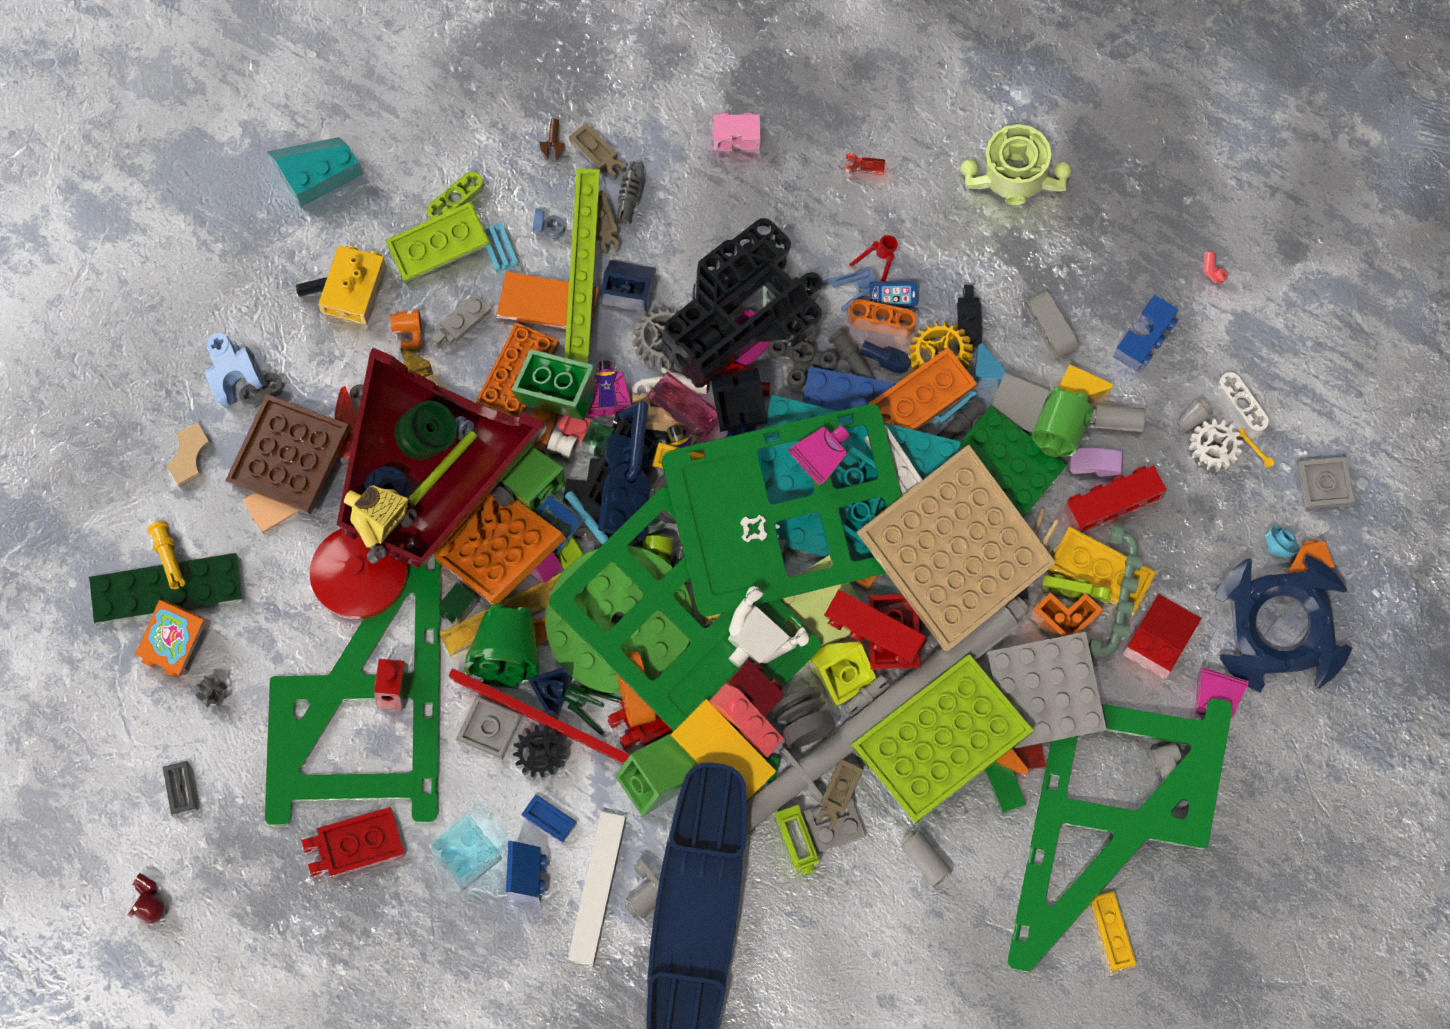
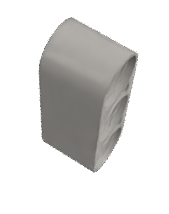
M1047 291L1024 301L1027 314L1055 359L1078 349L1075 335Z

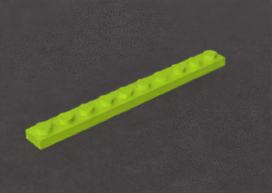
M576 168L564 358L589 364L600 169Z

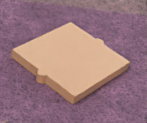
M255 493L242 500L250 512V518L255 520L262 533L300 512L297 509Z

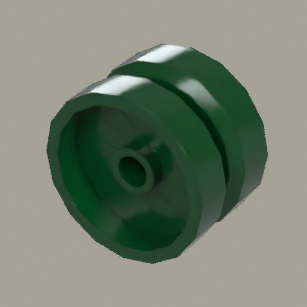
M428 400L418 403L398 417L394 426V437L397 446L406 456L413 460L424 461L435 457L448 449L453 444L457 435V424L453 414L446 406L436 401Z

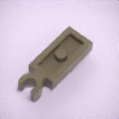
M587 123L569 136V141L597 169L602 171L606 168L608 170V175L611 179H616V173L613 169L619 168L622 172L625 171L624 163L620 160H615L617 153Z
M600 191L596 241L602 240L601 251L603 254H607L606 246L608 244L614 245L616 251L619 250L618 240L613 237L618 235V231L605 192Z
M842 759L839 760L819 805L824 807L825 810H822L817 816V823H820L823 817H828L830 819L828 828L832 829L837 823L836 813L841 816L844 814L863 769Z

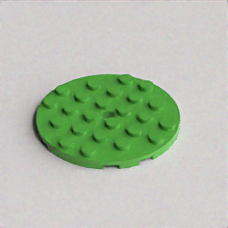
M627 545V550L656 580H661L673 568L658 555L639 547ZM598 549L582 555L571 563L556 581L550 596ZM609 563L574 597V602L603 632H608L615 625L613 622L614 615L618 612L626 615L643 598V592L616 564ZM684 583L674 593V598L694 618L692 600ZM548 599L545 618L547 638L559 664L570 669L573 672L572 677L589 688L610 694H621L616 673L550 606ZM658 610L622 644L621 650L624 654L638 651L645 675L650 680H656L688 648L690 640L663 612Z

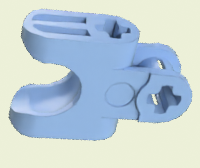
M223 333L213 334L209 338L207 350L214 365L206 369L205 374L214 397L219 404L226 408L234 403L233 386L241 378L245 377L247 382L255 386L256 389L266 384L258 362L247 346L240 350L237 343L230 340Z

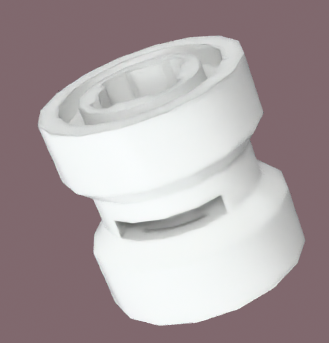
M554 430L547 446V452L551 454L558 453L563 458L571 460L578 444V438L572 435L565 436L561 431Z

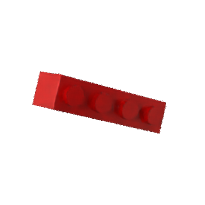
M1153 465L1148 468L1146 466L1139 467L1132 472L1133 474L1127 477L1120 475L1106 486L1100 484L1091 488L1087 494L1081 496L1079 493L1071 496L1065 505L1064 511L1072 527L1083 533L1162 499L1167 489L1155 466Z
M839 589L824 614L829 620L827 624L839 631L842 627L850 631L849 636L861 643L864 639L872 643V649L881 654H884L885 651L893 654V660L903 666H906L907 663L914 666L928 640L923 634Z

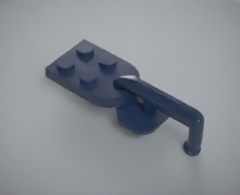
M639 401L619 411L621 420L630 421L633 416L631 438L620 434H613L606 440L604 457L611 470L607 473L603 485L598 527L600 531L614 534L649 500L650 484L644 473L647 469L649 457L648 448L644 444L648 404L645 401ZM646 527L633 539L634 541L641 542L645 540Z

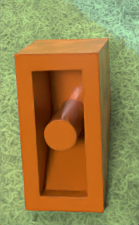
M1310 540L1303 543L1287 573L1304 572L1306 567L1302 562L1305 554L1323 562L1333 570L1335 567L1325 540L1320 542Z

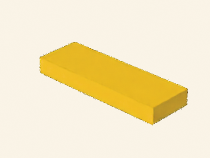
M1115 892L1100 894L1090 905L1110 971L1112 973L1135 967L1137 964Z

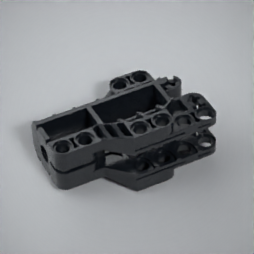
M767 218L758 219L734 239L722 242L698 261L692 301L665 323L661 351L671 363H675V367L687 379L690 378L692 380L691 383L696 388L704 387L711 381L710 376L719 375L758 342H783L788 346H796L819 326L822 309L815 301L820 295L823 284L822 278L817 273L809 272L800 279L798 277H795L793 280L785 271L786 257L790 252L791 241ZM766 226L769 228L770 233L762 235L757 231V228ZM742 240H750L748 243H745L743 247L740 245V242ZM776 243H777L779 246L783 244V245H784V249L781 248V247H780V248H777V247H776ZM708 267H714L715 269L710 270ZM765 286L776 298L739 326L728 314ZM810 315L814 317V319H808L805 316ZM793 329L797 331V333H791L788 330Z

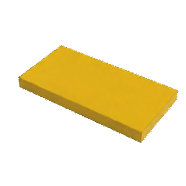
M1069 526L1053 556L1056 564L1048 570L1066 577V580L1076 581V579H1084L1089 581L1093 587L1110 589V593H1112L1110 603L1117 606L1127 556ZM1144 565L1141 566L1140 571H1134L1133 578L1138 579V587L1136 593H1130L1129 601L1134 602L1132 615L1136 613L1156 574V571Z
M707 699L670 734L698 765L711 762L725 764L735 768L742 774L746 783V801L776 772Z

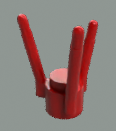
M884 235L879 242L874 241L868 249L850 262L849 266L853 267L875 250L879 258L887 260L881 277V281H886L891 263L895 258L894 252L898 247L896 238Z

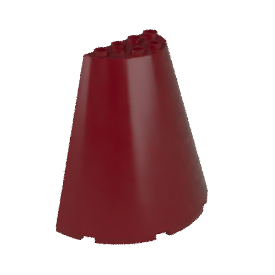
M372 347L369 354L336 524L344 529L343 535L356 540V537L361 538L357 529L350 521L352 507L345 504L344 499L350 490L360 495L363 494L364 480L372 470L383 466L394 467L404 474L406 481L410 484V493L412 495L461 441L456 437L448 449L431 459L424 461L411 459L399 449L394 437V426L398 417L420 402L436 401L446 406L453 414L454 419L463 416L467 420L472 421L474 424L473 432L477 435V438L415 506L408 502L407 509H414L417 512V517L413 520V524L406 528L399 522L381 544L376 543L377 546L384 547L386 554L394 560L403 564L408 563L420 569L421 566L426 565L544 434L547 424L545 421L522 412L520 418L509 417L438 386L416 372L408 371L407 366L394 356ZM386 484L382 487V489H391Z

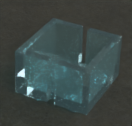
M467 815L428 846L434 857L447 870L450 877L462 891L502 860L501 853L489 838L484 836L483 831L470 815Z

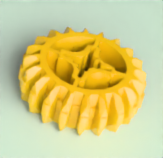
M935 321V327L933 328L926 324L927 331L924 332L918 329L919 337L912 338L914 345H909V351L912 352L909 354V358L913 361L911 364L912 369H918L925 364L922 360L923 350H926L931 355L930 359L937 355L938 351L941 352V350L947 347L951 349L952 340L960 346L959 355L955 356L965 369H969L970 364L968 361L973 359V355L970 353L973 351V346L969 344L971 341L970 337L964 336L965 330H958L955 323L950 328L947 321L943 323V326H939L938 321ZM941 338L939 341H932L934 339Z

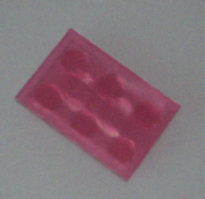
M669 372L664 374L647 395L656 406L662 407L671 414L674 420L683 423L695 436L701 437L704 440L718 424L716 408Z

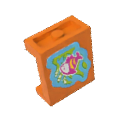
M159 600L135 655L142 658L141 662L154 668L156 665L163 667V672L177 678L178 675H186L188 670L185 667L202 629L207 630L210 620L168 601Z

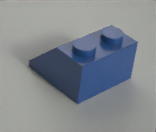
M508 841L506 894L509 902H540V895H545V880H541V870H546V855H542L541 847Z

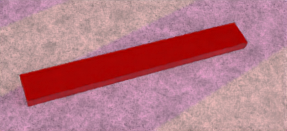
M452 668L448 675L452 681L544 726L547 725L550 729L557 730L558 733L622 764L630 756V754Z

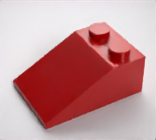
M902 594L868 595L869 606L921 633V619ZM870 643L871 670L921 668V653L914 666L909 663L903 666L893 660V654L887 651L881 654L872 649V643Z
M1158 594L1123 655L1166 680L1202 618Z

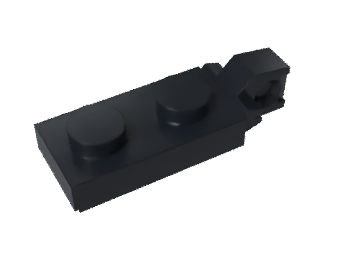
M964 285L963 298H958L956 305L958 330H965L964 336L970 337L971 341L969 344L973 346V350H977L978 345L982 343L981 303H979V298H974L973 285Z

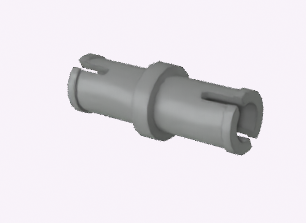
M879 675L866 688L862 687L859 689V694L846 705H843V709L847 710L846 713L853 718L887 688H890V684L886 683L887 680L882 675Z

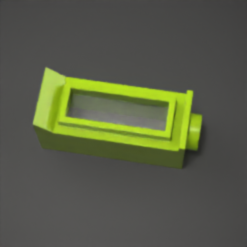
M799 805L776 812L774 820L794 874L801 873L802 876H807L816 872L820 861Z

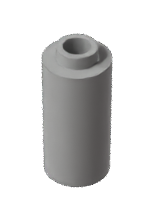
M1096 404L1089 422L1093 423L1094 428L1142 432L1145 422V408Z
M912 831L901 840L904 843L901 849L932 887L940 884L953 872L921 832L915 834Z

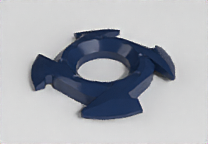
M1305 554L1302 562L1306 567L1302 573L1266 575L1252 581V560L1245 559L1224 578L1213 598L1220 602H1224L1227 599L1232 601L1231 612L1234 641L1237 650L1242 655L1221 654L1219 659L1232 676L1249 681L1247 687L1261 693L1265 686L1262 680L1264 674L1299 672L1316 665L1315 687L1321 688L1339 673L1346 664L1353 649L1347 644L1341 647L1336 645L1332 607L1324 591L1344 593L1347 592V588L1333 570L1323 562ZM1284 596L1297 601L1304 608L1308 617L1309 626L1305 639L1299 646L1289 651H1279L1269 647L1262 641L1257 632L1256 617L1258 611L1267 600L1273 597Z

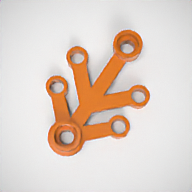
M494 489L435 555L446 556L450 552V543L467 524L468 535L466 540L470 547L477 548L482 545L483 538L478 529L477 512L482 506L484 507L482 523L486 529H495L499 523L494 515V498L492 497Z

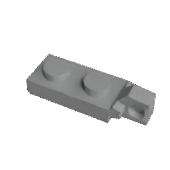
M474 293L436 327L438 331L431 336L432 343L439 349L447 341L450 343L459 341L491 313V308Z

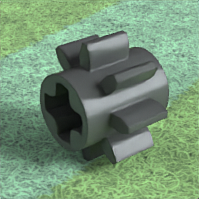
M217 675L213 679L204 676V680L200 684H196L199 693L195 696L206 707H209L210 704L219 706V703L227 698L224 690L228 686L221 682Z

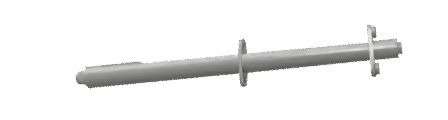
M1015 597L952 649L945 652L942 647L921 663V668H914L798 762L784 747L781 748L779 753L790 768L747 802L746 834L805 788L820 804L823 795L813 783L815 780L834 767L840 759L843 760L854 751L852 744L959 661L969 654L974 660H977L1019 627L1017 621L1029 612L1026 603L1020 597ZM639 859L636 861L637 865L634 866V869L642 879L647 877L649 881L626 898L628 904L625 908L633 918L638 916L640 919H643L655 909L660 873L654 876L647 865Z

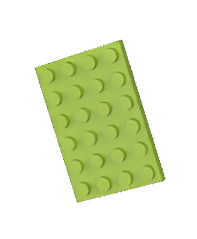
M969 654L852 744V748L912 822L917 824L1030 736L1034 730Z

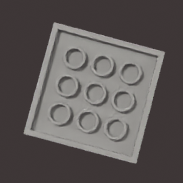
M1086 632L987 652L994 684L1034 730L1030 736L1013 749L1107 730Z

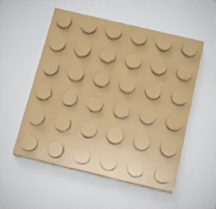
M970 445L962 448L856 532L945 652L952 649L1056 564Z

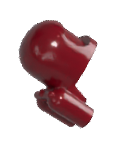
M139 873L132 885L135 886V890L140 894V897L127 916L130 918L135 916L146 925L152 926L157 924L164 916L165 905L161 899L154 895L158 892L156 882Z

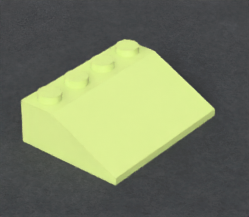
M830 555L800 575L830 568L832 565ZM850 583L780 599L819 639L820 649L828 644L840 643L849 637L850 631L842 627L839 631L828 625L829 620L824 614L838 589L859 600ZM790 619L784 623L793 634L799 630Z

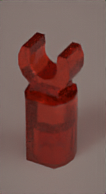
M846 154L845 161H851L853 165H845L844 172L854 173L855 171H860V173L884 174L885 159L863 156L858 158L854 154Z

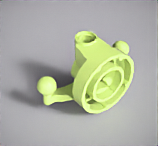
M1021 124L1005 126L995 132L988 141L985 153L986 175L973 178L979 170L977 162L973 159H966L960 167L962 174L965 176V188H991L992 191L1004 197L1007 204L1015 206L1024 204L1026 198L1035 195L1041 189L1066 191L1067 178L1070 177L1072 169L1067 162L1062 161L1057 163L1053 170L1054 175L1059 180L1048 177L1052 155L1049 142L1038 130ZM1009 160L1015 162L1023 161L1025 167H1011L1008 165Z

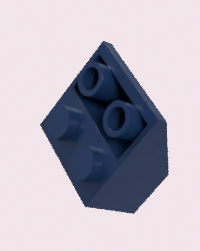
M610 260L601 286V304L648 312L657 269Z

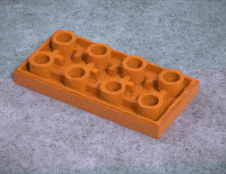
M506 271L496 315L498 318L566 329L569 282ZM593 286L591 326L599 293V287Z
M516 322L475 403L509 417L520 418L522 412L525 413L528 406L520 404L511 390L529 350L532 349L554 355L559 345V340Z

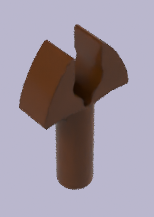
M556 118L550 120L548 141L539 142L541 153L546 160H548V151L551 147H554L555 161L565 151V143L558 142L559 120Z

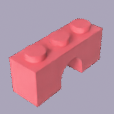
M725 683L709 701L725 719L729 720L741 731L740 734L759 754L769 757L784 740L739 689Z

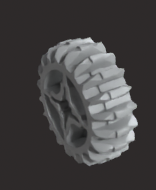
M659 307L656 314L649 310V317L642 315L640 318L642 323L636 322V330L632 332V337L635 338L632 344L634 347H637L635 353L636 355H641L642 362L649 360L648 365L650 368L656 363L659 370L662 369V365H667V369H671V364L674 362L671 363L661 353L662 340L660 338H663L664 326L661 325H665L666 321L679 310L671 313V308L668 307L666 312H662V309ZM649 331L654 338L650 346L645 342V337Z

